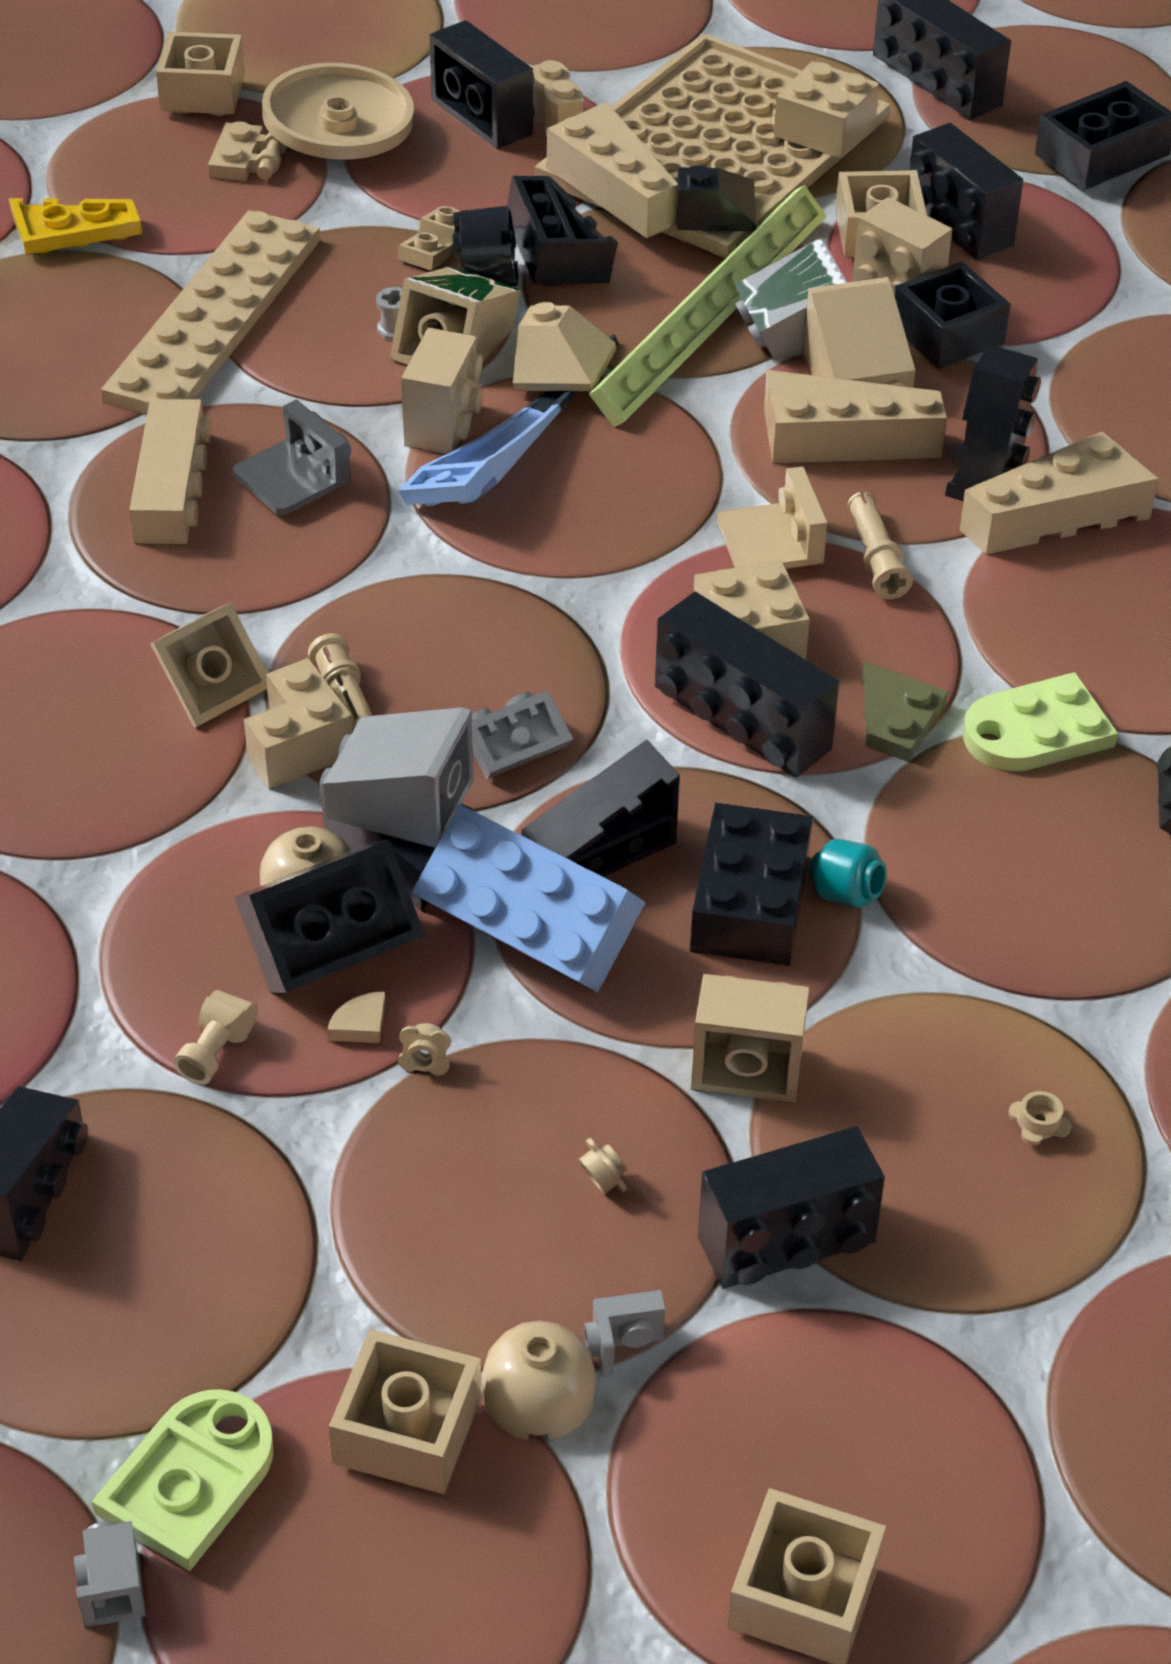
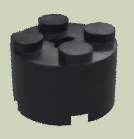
M509 206L453 212L455 233L452 234L455 258H460L461 268L459 269L512 287L518 286V261H515L516 238Z

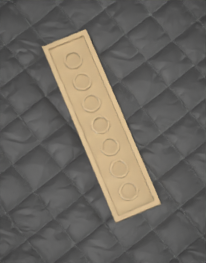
M248 210L101 388L102 403L147 415L150 399H196L320 242V227L304 224L298 220H288L268 215L261 211Z

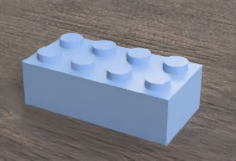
M461 804L457 807L412 891V894L597 993L646 903L616 883Z

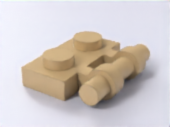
M226 122L208 163L209 178L247 181L250 173H257L261 179L268 180L272 174L278 171L281 164L280 155L286 151L287 146L274 138L270 132L267 135H263V126L249 125L245 122Z

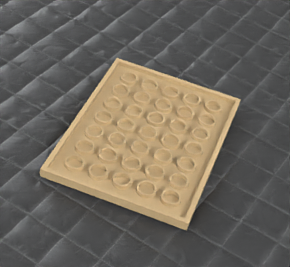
M705 33L611 106L675 181L678 167H692L695 165L707 168H720L754 179L756 228L794 190L803 185L809 188L842 159L774 136L776 96L802 70ZM878 99L875 124L848 152L889 117L890 103ZM547 157L534 166V176H550L568 194L581 198L585 202L600 206L547 169ZM676 224L662 232L682 242L709 251L713 255L727 258L753 231L677 230Z

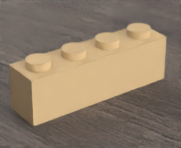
M150 399L130 504L134 544H187L190 527L197 526L198 505L197 500H194V498H201L202 474L199 470H206L207 450L206 445L203 443H210L211 420L210 417H203L201 399Z

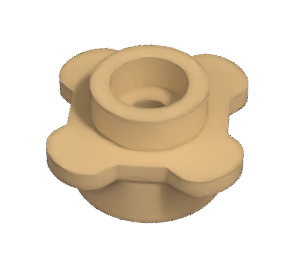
M429 1023L407 1026L401 1030L399 1040L403 1043V1052L398 1057V1064L403 1070L408 1072L414 1070L430 1071L435 1076L447 1073L450 1063L446 1059V1051L451 1045V1038L438 1026ZM420 1050H425L429 1053H423Z
M1031 1092L1021 1102L1016 1101L1009 1107L1008 1115L1010 1119L1017 1121L1022 1130V1140L1030 1145H1039L1042 1140L1052 1136L1066 1137L1071 1130L1070 1120L1063 1117L1064 1108L1062 1102L1058 1097L1049 1092Z
M591 1138L587 1139L585 1142L590 1151L579 1158L578 1161L590 1180L603 1194H606L615 1186L622 1193L627 1191L628 1189L620 1177L627 1171V1168L618 1154L608 1144L599 1149Z

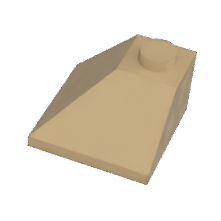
M550 302L530 306L518 325L513 374L514 391H592L616 352V344L571 306H555Z
M231 602L181 626L150 644L194 728L267 689V671Z

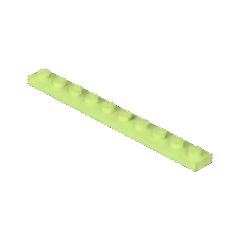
M805 185L794 190L589 393L613 427L624 423L737 308L735 303L742 300L734 284L790 255L827 217Z

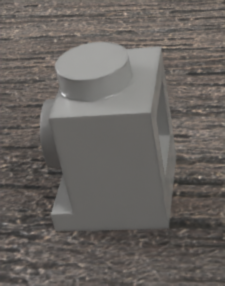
M132 1521L118 1524L115 1522H99L83 1530L85 1554L74 1556V1565L78 1586L76 1587L77 1599L84 1628L145 1617L139 1556Z

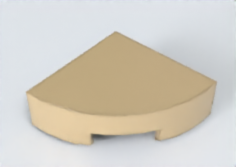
M371 992L359 995L338 1008L328 1025V1040L381 1043L386 1005L385 992Z

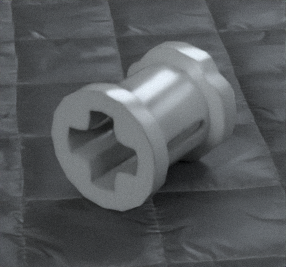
M401 287L384 288L376 295V306L381 311V320L377 324L378 335L390 342H393L402 294Z

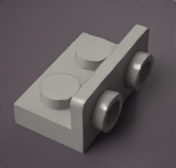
M548 690L532 696L531 692H524L510 699L504 708L491 712L489 708H484L472 714L473 754L486 780L568 747L571 744L573 737Z

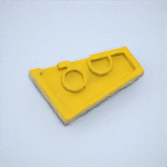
M9 198L11 213L25 255L33 253L45 254L56 249L72 246L84 247L95 242L112 239L123 240L129 236L142 234L141 220L133 199H84L79 205H63L59 203V198H44L43 205H24L23 198Z

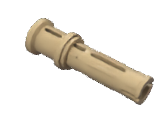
M858 492L851 496L847 505L866 550L863 562L866 570L874 576L872 581L873 589L878 597L893 600L900 598L911 589L913 584L912 574L902 564V549L889 538L874 496L869 492H864L865 504L861 493Z
M337 633L324 634L310 644L308 656L313 665L319 668L322 677L352 715V730H354L361 717L373 716L359 686L361 672L358 665L350 661L348 656L349 646L346 638ZM325 648L328 649L331 657L328 658V656L325 655Z

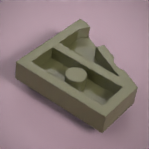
M865 662L862 670V685L864 688L863 712L866 721L865 746L909 762L945 707L948 691Z

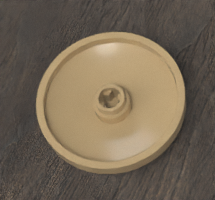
M317 63L294 68L275 78L267 86L263 94L262 118L264 125L274 138L298 152L327 159H359L387 152L401 144L408 137L413 127L414 103L407 89L385 73L354 64Z

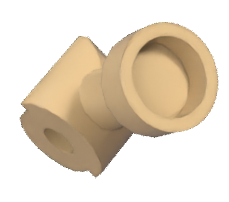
M215 990L210 997L207 996L202 1005L198 1020V1027L203 1032L197 1043H186L179 1050L173 1060L176 1070L193 1083L200 1085L208 1084L218 1070L219 1062L215 1055L227 1041L240 1043L248 1038V1034L256 1020L257 1005L220 990Z

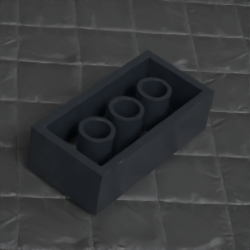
M878 0L873 56L969 120L1003 106L1011 40L949 0Z
M696 591L657 618L655 687L665 696L673 698L693 711L699 718L710 722L730 735L736 742L744 744L764 757L770 764L781 768L795 778L832 750L839 680Z

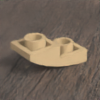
M441 206L420 218L419 233L399 244L398 260L431 271L442 264L454 252L452 234L455 233L453 212H459V210L449 206Z

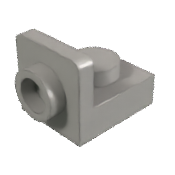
M661 1290L593 1299V1322L584 1323V1339L586 1347L591 1352V1356H598L602 1376L613 1375L615 1346L624 1345L637 1348L645 1346L652 1341L663 1340L665 1306Z

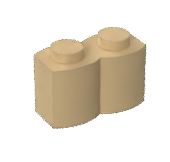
M547 60L532 66L535 77L533 84L534 117L544 124L546 136L547 128L583 112V92L576 83L570 81V72L566 66L554 60Z

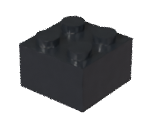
M963 261L895 286L894 296L907 340L938 369L982 353L988 344L997 347L1005 344L1011 303Z

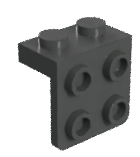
M297 399L283 406L285 440L233 466L234 478L277 515H287L351 482L349 460L351 447L347 438L342 433H337L316 412L309 410Z

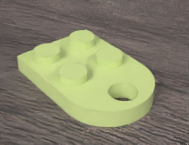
M1075 672L986 695L969 707L963 728V740L968 751L983 764L1004 771L1031 770L1113 748L1116 746L1118 737L1117 731ZM993 734L999 737L1000 739L987 740L982 738L980 735Z
M206 1390L181 1399L163 1415L91 1501L94 1514L107 1522H115L117 1524L132 1521L135 1539L186 1570L191 1571L262 1482L270 1469L274 1447L272 1430L266 1414L257 1403L247 1396L229 1390ZM229 1416H238L247 1421L246 1426L234 1434H224L216 1429L217 1424Z

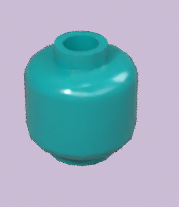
M833 839L824 845L820 852L815 853L810 863L809 874L810 878L814 881V887L819 897L827 902L860 908L868 905L873 899H877L881 895L886 884L887 867L885 862L882 861L878 850L873 846L846 839Z

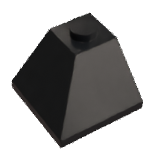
M701 165L678 167L676 178L678 183L677 230L754 231L756 229L754 179L720 168H707Z

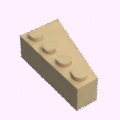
M608 102L547 128V169L645 238H649L677 224L678 183Z
M766 370L764 415L772 463L942 458L947 417L941 391Z
M1101 431L966 489L959 530L987 555L1039 543L1040 536L1053 535L1060 538L1074 536L1077 533V528L1097 524L1101 530L1117 526L1118 519L1133 516L1136 522L1151 518L1159 478Z

